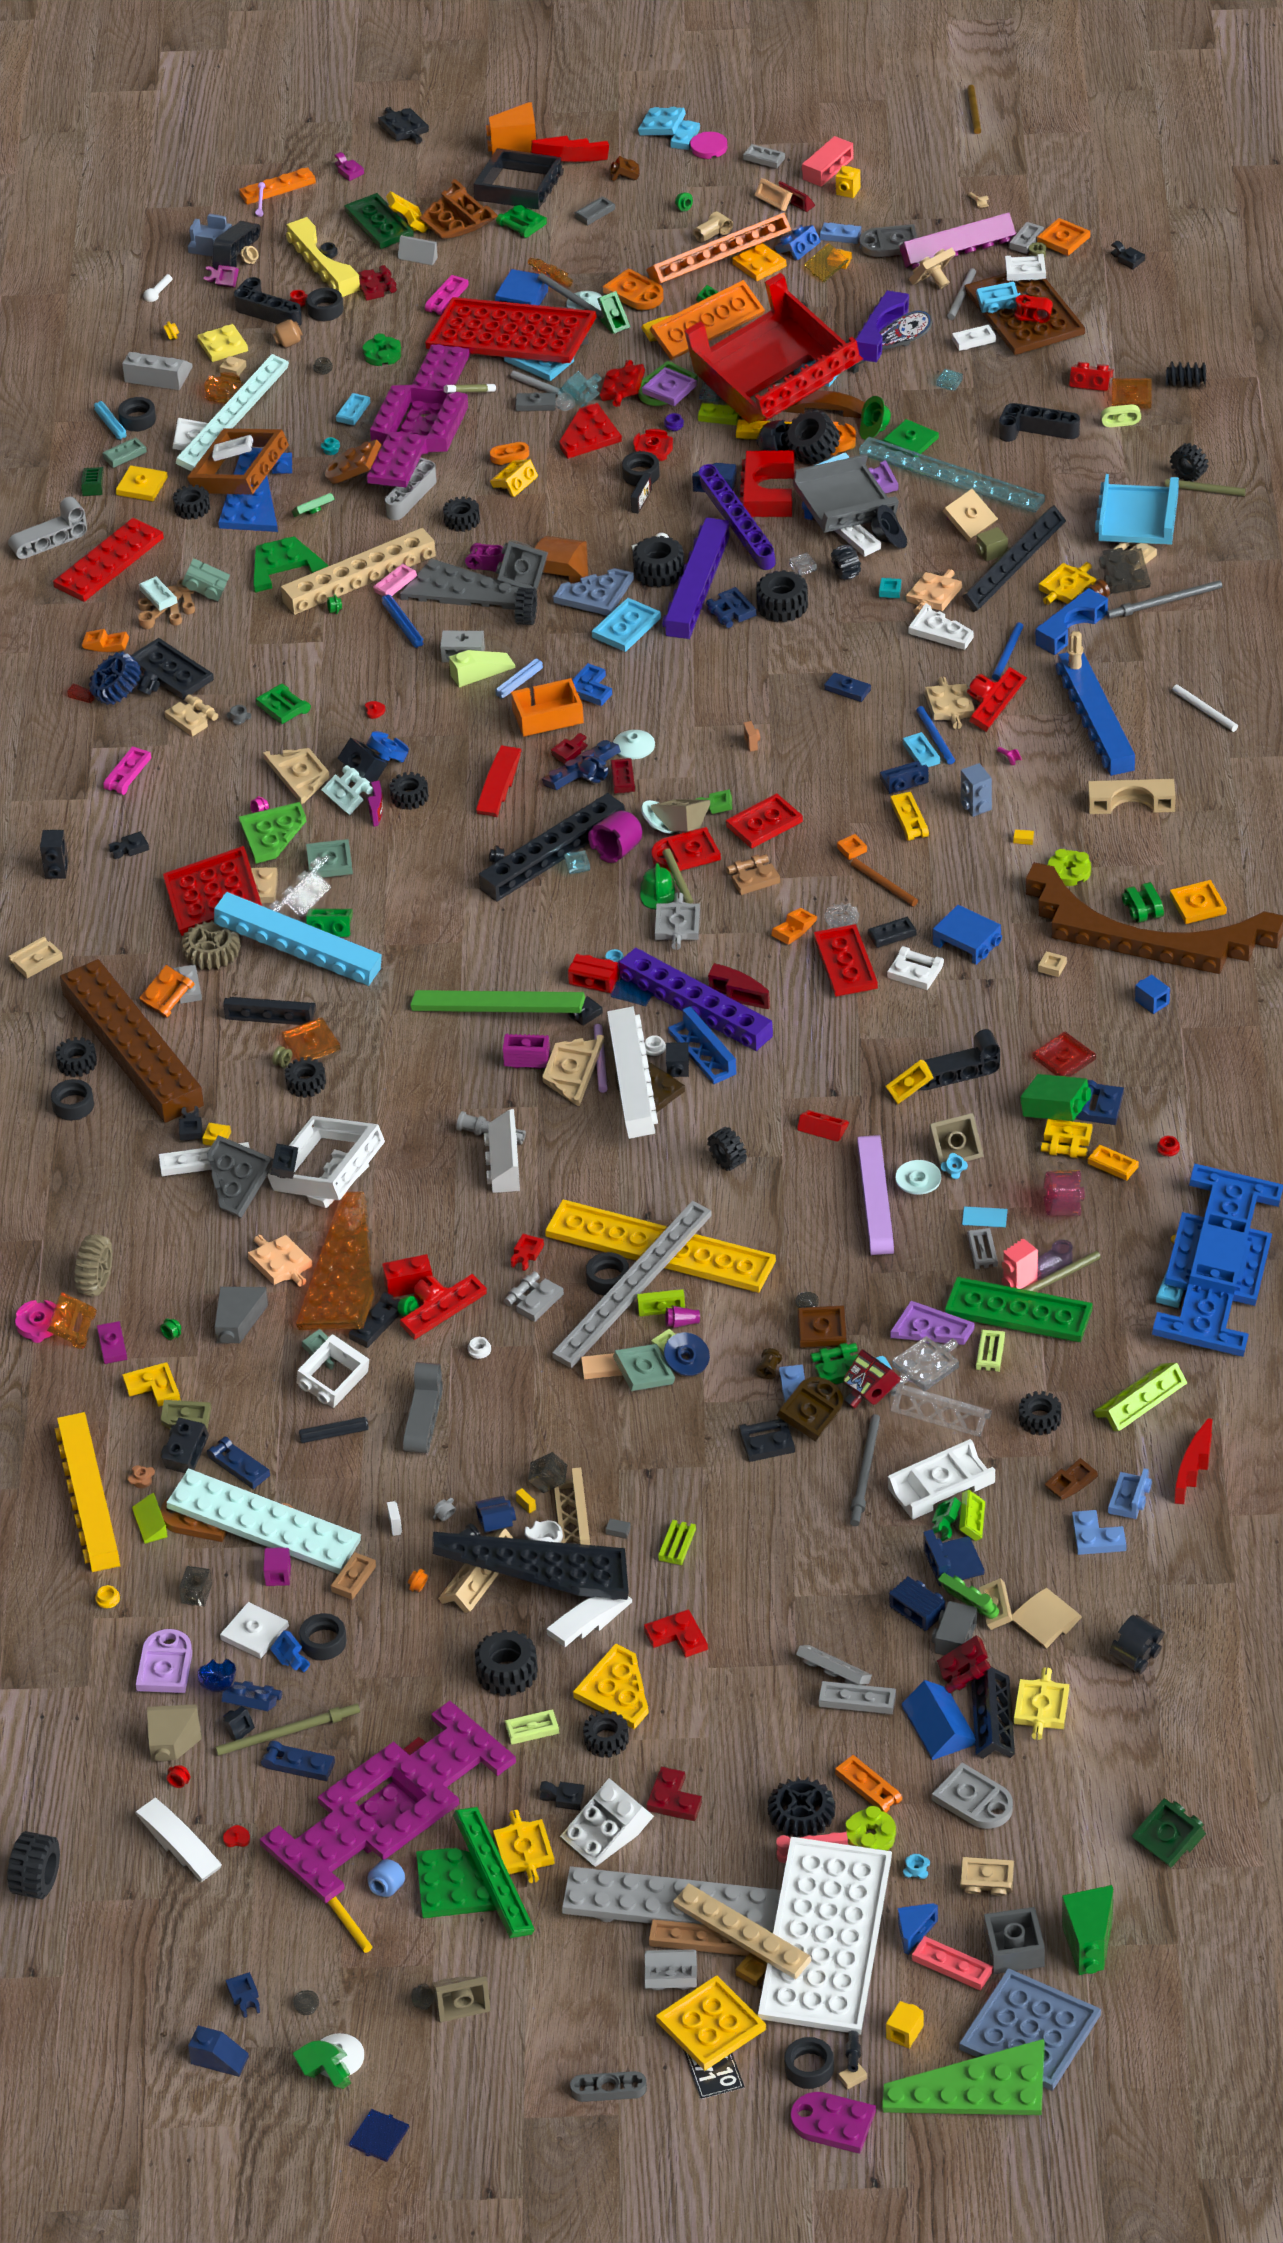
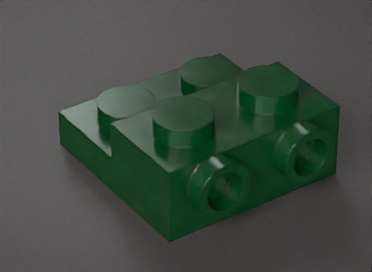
M1164 1798L1133 1833L1132 1838L1164 1864L1172 1868L1186 1850L1190 1853L1206 1833L1202 1828L1204 1826L1202 1821L1194 1815L1191 1817L1187 1816L1184 1813L1186 1810L1176 1801L1170 1803Z

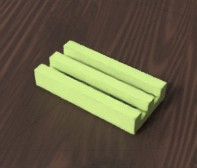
M981 1331L976 1370L986 1367V1371L995 1368V1371L1000 1372L1005 1332ZM986 1336H990L987 1361H984L983 1354ZM999 1337L996 1361H992L995 1338Z
M553 1709L505 1720V1727L510 1737L511 1745L559 1734V1727Z

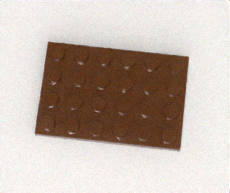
M1003 273L965 285L966 294L980 311L981 308L976 290L1009 282L1015 283L1017 293L1021 295L1045 297L1052 301L1051 316L1045 323L1016 319L1014 312L1017 310V307L1013 309H999L993 313H982L1014 355L1085 334L1084 325L1047 279L1007 281V275Z

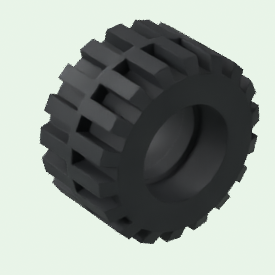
M808 410L804 414L800 413L788 425V430L785 432L787 445L791 451H794L796 458L804 464L811 463L812 465L816 464V462H823L825 458L828 459L830 454L836 451L835 447H838V440H840L839 431L829 416L823 411L818 412V410H813L812 412Z
M651 536V538L639 541L637 546L633 548L634 576L642 584H648L651 587L669 586L671 583H676L679 577L682 576L684 553L682 545L677 540H673L671 537L666 538L665 536Z
M786 570L773 571V573L765 574V577H761L760 581L757 582V610L761 616L766 617L768 620H774V622H787L788 620L793 621L795 618H800L802 614H805L806 608H808V588L806 580L800 574H795L792 571L786 572Z
M502 1630L500 1633L495 1631L492 1632V1636L486 1635L483 1638V1642L480 1641L477 1649H475L478 1682L482 1684V1688L485 1690L490 1689V1693L494 1695L500 1693V1696H506V1694L513 1696L518 1691L522 1693L526 1691L525 1687L530 1688L533 1685V1681L537 1678L536 1648L533 1645V1641L530 1638L527 1639V1636L523 1633L518 1634V1631L512 1630V1632ZM506 1661L513 1662L510 1664H499Z
M28 1831L21 1833L13 1846L8 1864L7 1880L12 1894L37 1899H44L49 1894L55 1883L60 1862V1848L56 1837Z

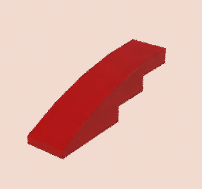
M568 136L531 140L530 153L561 157V161L569 162L608 160L609 143L608 141L589 143L587 138L569 140Z
M500 746L482 789L476 808L477 814L498 817L501 804L505 802L508 788L512 786L522 752L521 748Z
M1208 1418L1201 1426L1185 1452L1175 1487V1504L1185 1503L1186 1487H1196L1198 1469L1208 1470L1213 1419Z

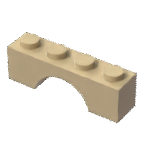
M1174 779L1088 781L1089 814H1111L1116 806L1125 802L1143 803L1150 807L1153 812H1175Z

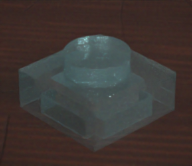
M944 369L937 379V386L955 391L963 380V374Z
M585 850L564 854L569 874L590 871V863Z

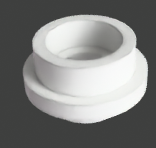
M659 1036L648 1037L645 1041L646 1054L658 1056L664 1053L666 1044Z
M475 1337L468 1345V1353L473 1358H484L491 1352V1345L484 1337Z

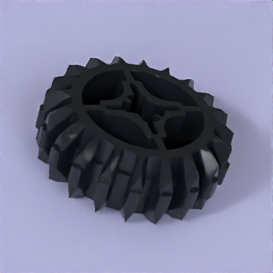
M797 1776L796 1781L787 1779L786 1785L779 1783L778 1789H773L768 1799L767 1811L772 1825H775L777 1832L783 1831L785 1836L793 1834V1837H805L810 1834L816 1836L817 1831L824 1833L825 1827H830L835 1817L836 1806L833 1794L828 1790L826 1784L820 1785L818 1779L810 1782L809 1777L805 1780H800ZM787 1804L788 1809L784 1811L783 1807ZM819 1805L820 1809L816 1812L815 1807Z

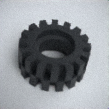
M1184 443L1170 456L1172 458L1170 463H1172L1171 468L1176 470L1174 473L1180 475V479L1184 477V481L1193 482L1198 480L1207 471L1209 465L1207 464L1208 459H1205L1206 454L1201 453L1202 449H1196L1197 445L1194 444L1192 446L1191 443Z
M189 485L186 488V486H182V490L179 488L177 492H174L173 502L177 516H181L183 519L187 517L188 520H191V517L198 519V516L203 517L204 513L207 514L208 510H210L209 493L204 487L201 486L199 488V485H195V487Z
M464 496L461 499L455 497L454 501L450 499L449 503L446 502L445 506H443L444 523L446 527L449 526L450 530L455 528L456 532L459 529L462 532H465V529L469 531L472 530V527H477V524L480 522L479 504L470 497L467 499Z
M519 587L515 599V622L520 625H534L537 613V591L535 588Z
M406 772L403 773V776L400 774L396 775V778H393L392 782H390L392 803L396 807L401 805V809L404 810L405 807H408V810H412L413 806L417 809L419 804L423 806L429 797L428 783L425 777L420 776L419 773L414 775V772H410V775H407Z
M73 1037V1041L68 1038L66 1043L62 1041L60 1046H57V1051H55L58 1069L65 1076L71 1074V1077H76V1074L82 1077L84 1072L86 1075L89 1074L90 1070L93 1071L95 1069L94 1066L97 1065L94 1044L88 1039L85 1041L83 1037L80 1040L77 1037ZM73 1056H82V1057L76 1058V1059H72V1058H71V1057H73Z
M301 1057L300 1061L295 1059L293 1064L289 1063L288 1068L286 1067L285 1069L288 1091L290 1090L292 1095L296 1093L297 1097L303 1094V1098H307V1094H310L311 1097L315 1096L314 1092L317 1094L321 1093V1089L324 1090L326 1084L325 1068L322 1062H318V1059L312 1061V1057H308L307 1060ZM302 1076H312V1077L307 1078V1079H301V1078H300V1077H302Z
M729 1127L721 1128L707 1139V1145L710 1146L708 1149L713 1153L711 1156L713 1159L716 1158V1163L718 1165L721 1164V1168H725L726 1171L736 1168L744 1163L747 1158L745 1154L747 1153L746 1149L743 1148L744 1144L740 1142L741 1138L736 1136V1132L734 1130L731 1131Z
M1034 1391L1033 1396L1030 1393L1026 1394V1398L1023 1397L1021 1403H1019L1020 1426L1024 1427L1026 1432L1031 1430L1033 1435H1035V1432L1043 1435L1044 1431L1048 1435L1051 1433V1429L1056 1431L1057 1426L1061 1424V1402H1059L1057 1397L1053 1398L1052 1393H1049L1047 1396L1046 1391H1041L1039 1395L1037 1391ZM1035 1411H1045L1048 1414L1038 1416L1032 1413Z
M604 1710V1714H601L598 1711L596 1712V1717L591 1714L589 1721L586 1720L584 1722V1744L588 1751L592 1750L593 1755L596 1756L599 1753V1757L604 1758V1754H608L609 1758L612 1757L613 1752L617 1756L620 1754V1749L622 1751L626 1749V1745L629 1742L628 1726L626 1719L623 1720L621 1714L617 1716L615 1711L609 1714L608 1710ZM605 1730L615 1732L610 1737H600L597 1735Z

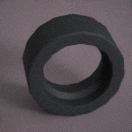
M319 288L307 296L308 315L315 320L330 321L338 318L344 311L342 294L336 289ZM320 303H333L329 306H318Z
M133 397L119 405V422L124 429L138 432L146 430L155 424V406L150 399ZM135 412L145 413L141 416H129V414Z
M645 451L627 455L622 461L623 479L626 483L637 486L642 475L650 473L653 484L660 476L659 459L656 455ZM642 466L650 468L646 471L632 470L633 468Z
M65 1080L58 1083L51 1092L53 1112L64 1120H79L86 1117L94 1108L92 1088L82 1080ZM72 1095L84 1097L81 1102L76 1104L60 1102Z
M612 1252L600 1253L592 1257L586 1265L587 1285L590 1290L605 1296L629 1270V1263L620 1254ZM603 1269H615L621 1272L619 1276L612 1279H601L595 1276L598 1271Z
M327 1613L312 1615L300 1627L299 1636L302 1651L310 1658L315 1660L332 1659L341 1654L346 1647L345 1626L337 1616ZM320 1630H330L337 1634L336 1638L328 1643L320 1644L309 1640L313 1633Z
M803 2037L792 2042L786 2049L784 2056L785 2073L788 2080L795 2086L804 2089H814L827 2083L834 2073V2054L831 2047L824 2040L816 2037ZM805 2054H815L824 2059L825 2063L819 2070L805 2072L794 2066V2060Z

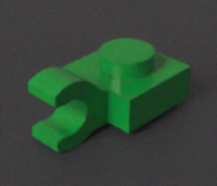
M956 1497L938 1504L932 1523L935 1525L932 1529L934 1534L939 1531L942 1532L941 1541H945L952 1536L950 1524L957 1519L961 1502Z

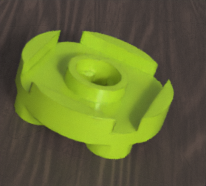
M1058 849L1055 851V855L1048 861V865L1055 867L1065 886L1077 885V882L1083 879L1085 882L1091 875V862L1089 855L1085 852Z
M870 1806L867 1809L856 1812L846 1821L848 1844L888 1851L893 1846L896 1836V1825L893 1818L886 1812L881 1811L877 1806ZM869 1829H874L876 1834H866Z

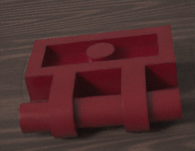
M385 265L379 267L380 272L375 273L374 269L357 272L360 289L366 301L384 297V292L386 291L391 293L397 291L396 282L391 278L392 274Z
M974 1636L937 1660L942 1677L948 1682L945 1685L948 1693L951 1694L955 1690H962L966 1687V1683L974 1678L979 1679L984 1675L985 1671L991 1668L986 1660L988 1655L985 1646L979 1636Z

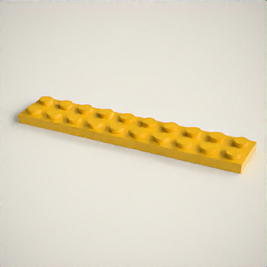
M563 1199L547 1226L545 1234L549 1238L602 1252L620 1254L625 1258L637 1261L668 1227ZM695 1234L664 1268L759 1293L776 1262V1255Z

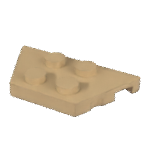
M310 748L283 750V754L270 755V751L263 752L265 761L301 804L305 803L330 778L329 771Z
M597 1035V1039L584 1041L581 1038L571 1042L555 1043L542 1076L543 1083L575 1105L580 1106L602 1049L604 1035Z

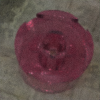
M1080 1170L1046 1172L1044 1189H1047L1046 1196H1044V1206L1047 1215H1081L1080 1201H1084L1085 1191L1084 1187H1080Z

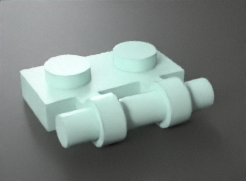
M346 765L342 769L344 775L339 778L335 774L322 788V791L350 815L364 800L359 796L361 792L371 794L373 787L370 786V782L366 778L359 776V772L356 769ZM351 782H354L355 785L352 788H350L348 785Z

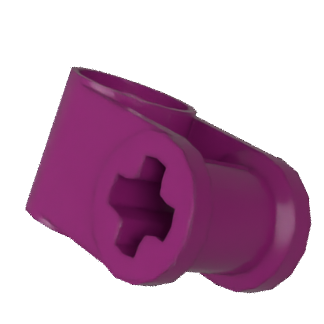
M474 543L470 547V554L467 555L465 563L473 570L496 572L499 562H503V547L501 545Z

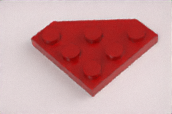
M595 403L579 408L559 441V445L564 455L569 459L622 442V435L600 405Z

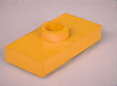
M1100 1144L1088 1157L1089 1165L1126 1181L1139 1167V1161Z

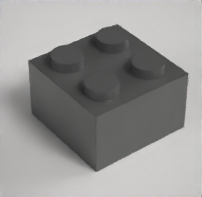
M1035 1907L984 1914V1935L994 1974L1006 1973L1008 1968L1019 1971L1045 1967V1947Z

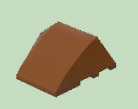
M454 179L451 182L452 186L447 191L444 190L441 193L442 197L437 202H433L420 219L441 238H453L473 232L487 225L498 216L487 205L483 207L466 192V188Z
M544 536L534 547L549 552L543 569L544 573L569 576L570 583L581 582V578L588 576L587 541Z

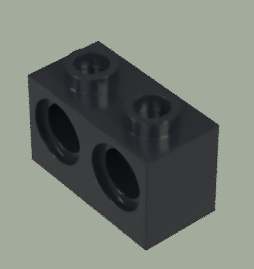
M43 830L40 852L45 879H66L69 859L64 830Z

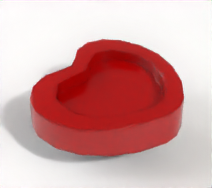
M377 701L367 702L365 710L367 711L368 718L375 719L385 713V705Z
M234 1825L224 1833V1844L227 1847H245L250 1843V1834L244 1827Z

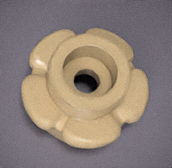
M245 246L241 250V258L247 264H254L258 259L259 255L255 247Z

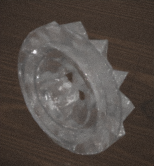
M842 902L840 905L833 903L832 907L826 909L825 921L833 928L853 925L859 921V913L857 907H852L851 903L846 905Z

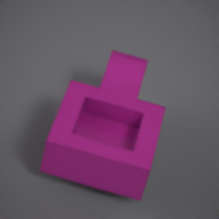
M342 152L334 155L338 159L335 162V165L338 167V173L348 181L364 174V168L353 159L347 161Z

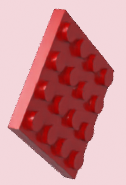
M244 846L163 874L181 936L187 933L189 928H194L195 923L201 925L203 921L206 923H210L211 920L214 921V908L226 892L262 906Z

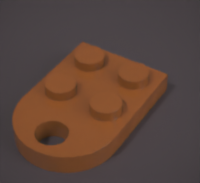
M376 439L371 442L366 441L356 448H349L328 465L325 470V477L330 483L335 484L369 471L381 447L380 442Z
M170 1497L163 1502L161 1514L168 1530L178 1534L223 1542L227 1531L178 1512H168L170 1509L167 1508V1501Z

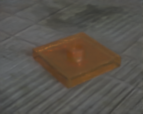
M1113 378L1112 407L1132 404L1138 406L1139 409H1151L1152 379Z
M322 1017L282 1032V1038L297 1061H300L301 1057H304V1060L312 1057V1060L341 1050L339 1042Z

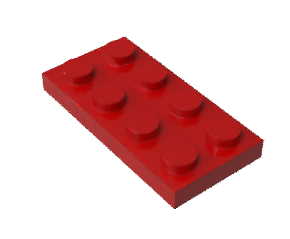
M856 924L814 932V940L835 997L878 989L876 976Z

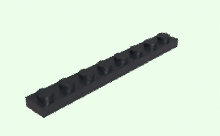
M1055 505L1051 506L962 595L973 612L979 610L1066 522V519Z

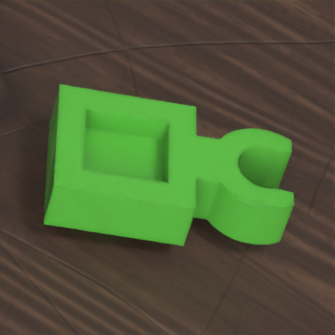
M730 789L710 793L709 798H696L698 800H710V806L707 811L710 810L712 814L732 810Z

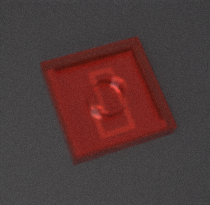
M1063 1032L1033 1052V1059L1056 1076L1071 1077L1096 1060V1054L1070 1034Z

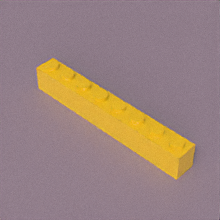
M83 1412L57 1418L59 1427L54 1429L57 1442L62 1441V1445H58L61 1459L66 1458V1462H62L65 1476L70 1475V1479L66 1480L69 1494L74 1493V1496L70 1497L73 1511L78 1510V1514H74L77 1528H82V1531L78 1532L81 1546L86 1545V1549L82 1550L85 1564L90 1563L92 1572L119 1567L120 1561L86 1414Z

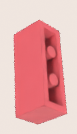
M834 136L809 159L804 161L802 164L803 180L820 187L823 186L839 172L842 166H846L853 159V143Z

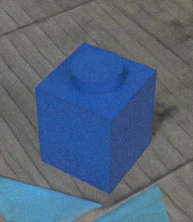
M1151 974L1135 985V1001L1152 1014H1155L1169 1004L1170 988Z

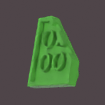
M300 802L239 817V823L255 863L276 859L306 823V815Z

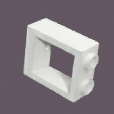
M332 1334L300 1367L297 1372V1384L302 1390L309 1391L315 1395L321 1403L328 1404L334 1408L366 1375L369 1368V1359ZM329 1356L353 1371L335 1391H332L311 1376Z

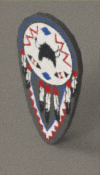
M916 310L893 321L879 332L883 336L882 350L900 345L908 346L911 341L925 335L933 323L931 315L926 311Z

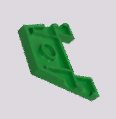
M295 536L257 545L255 551L254 592L272 589V581L269 577L271 574L308 566L312 574L329 567V565Z

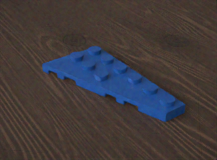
M251 447L252 450L250 452L240 454L234 475H244L262 451V448ZM267 476L253 495L227 494L219 519V528L278 532Z

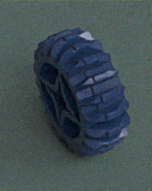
M116 652L113 656L109 655L108 659H103V662L93 671L94 675L89 678L91 680L89 691L97 701L106 705L110 703L114 705L116 701L121 702L122 698H127V695L137 686L136 682L140 680L139 675L141 671L138 662L131 655L124 652L120 654Z

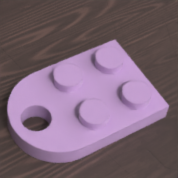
M164 1629L153 1633L146 1639L142 1649L136 1680L137 1691L186 1692L192 1659V1645L186 1634L174 1629ZM168 1639H173V1640H175V1642H173V1643H171V1644H165V1643H163L164 1641H166V1640H168Z

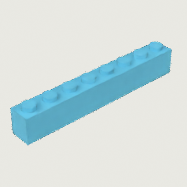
M226 892L214 908L215 924L353 979L356 982L369 986L381 969L382 954Z

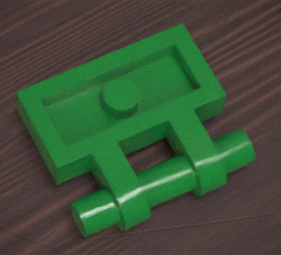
M842 1343L836 1348L819 1349V1352L811 1353L812 1363L822 1362L815 1365L817 1376L827 1379L835 1385L844 1383V1377L858 1354L851 1356L850 1353L858 1352L856 1343L848 1345L847 1343ZM838 1356H841V1357H842L841 1359H837V1360H833V1361L830 1360V1358H834V1357H838Z

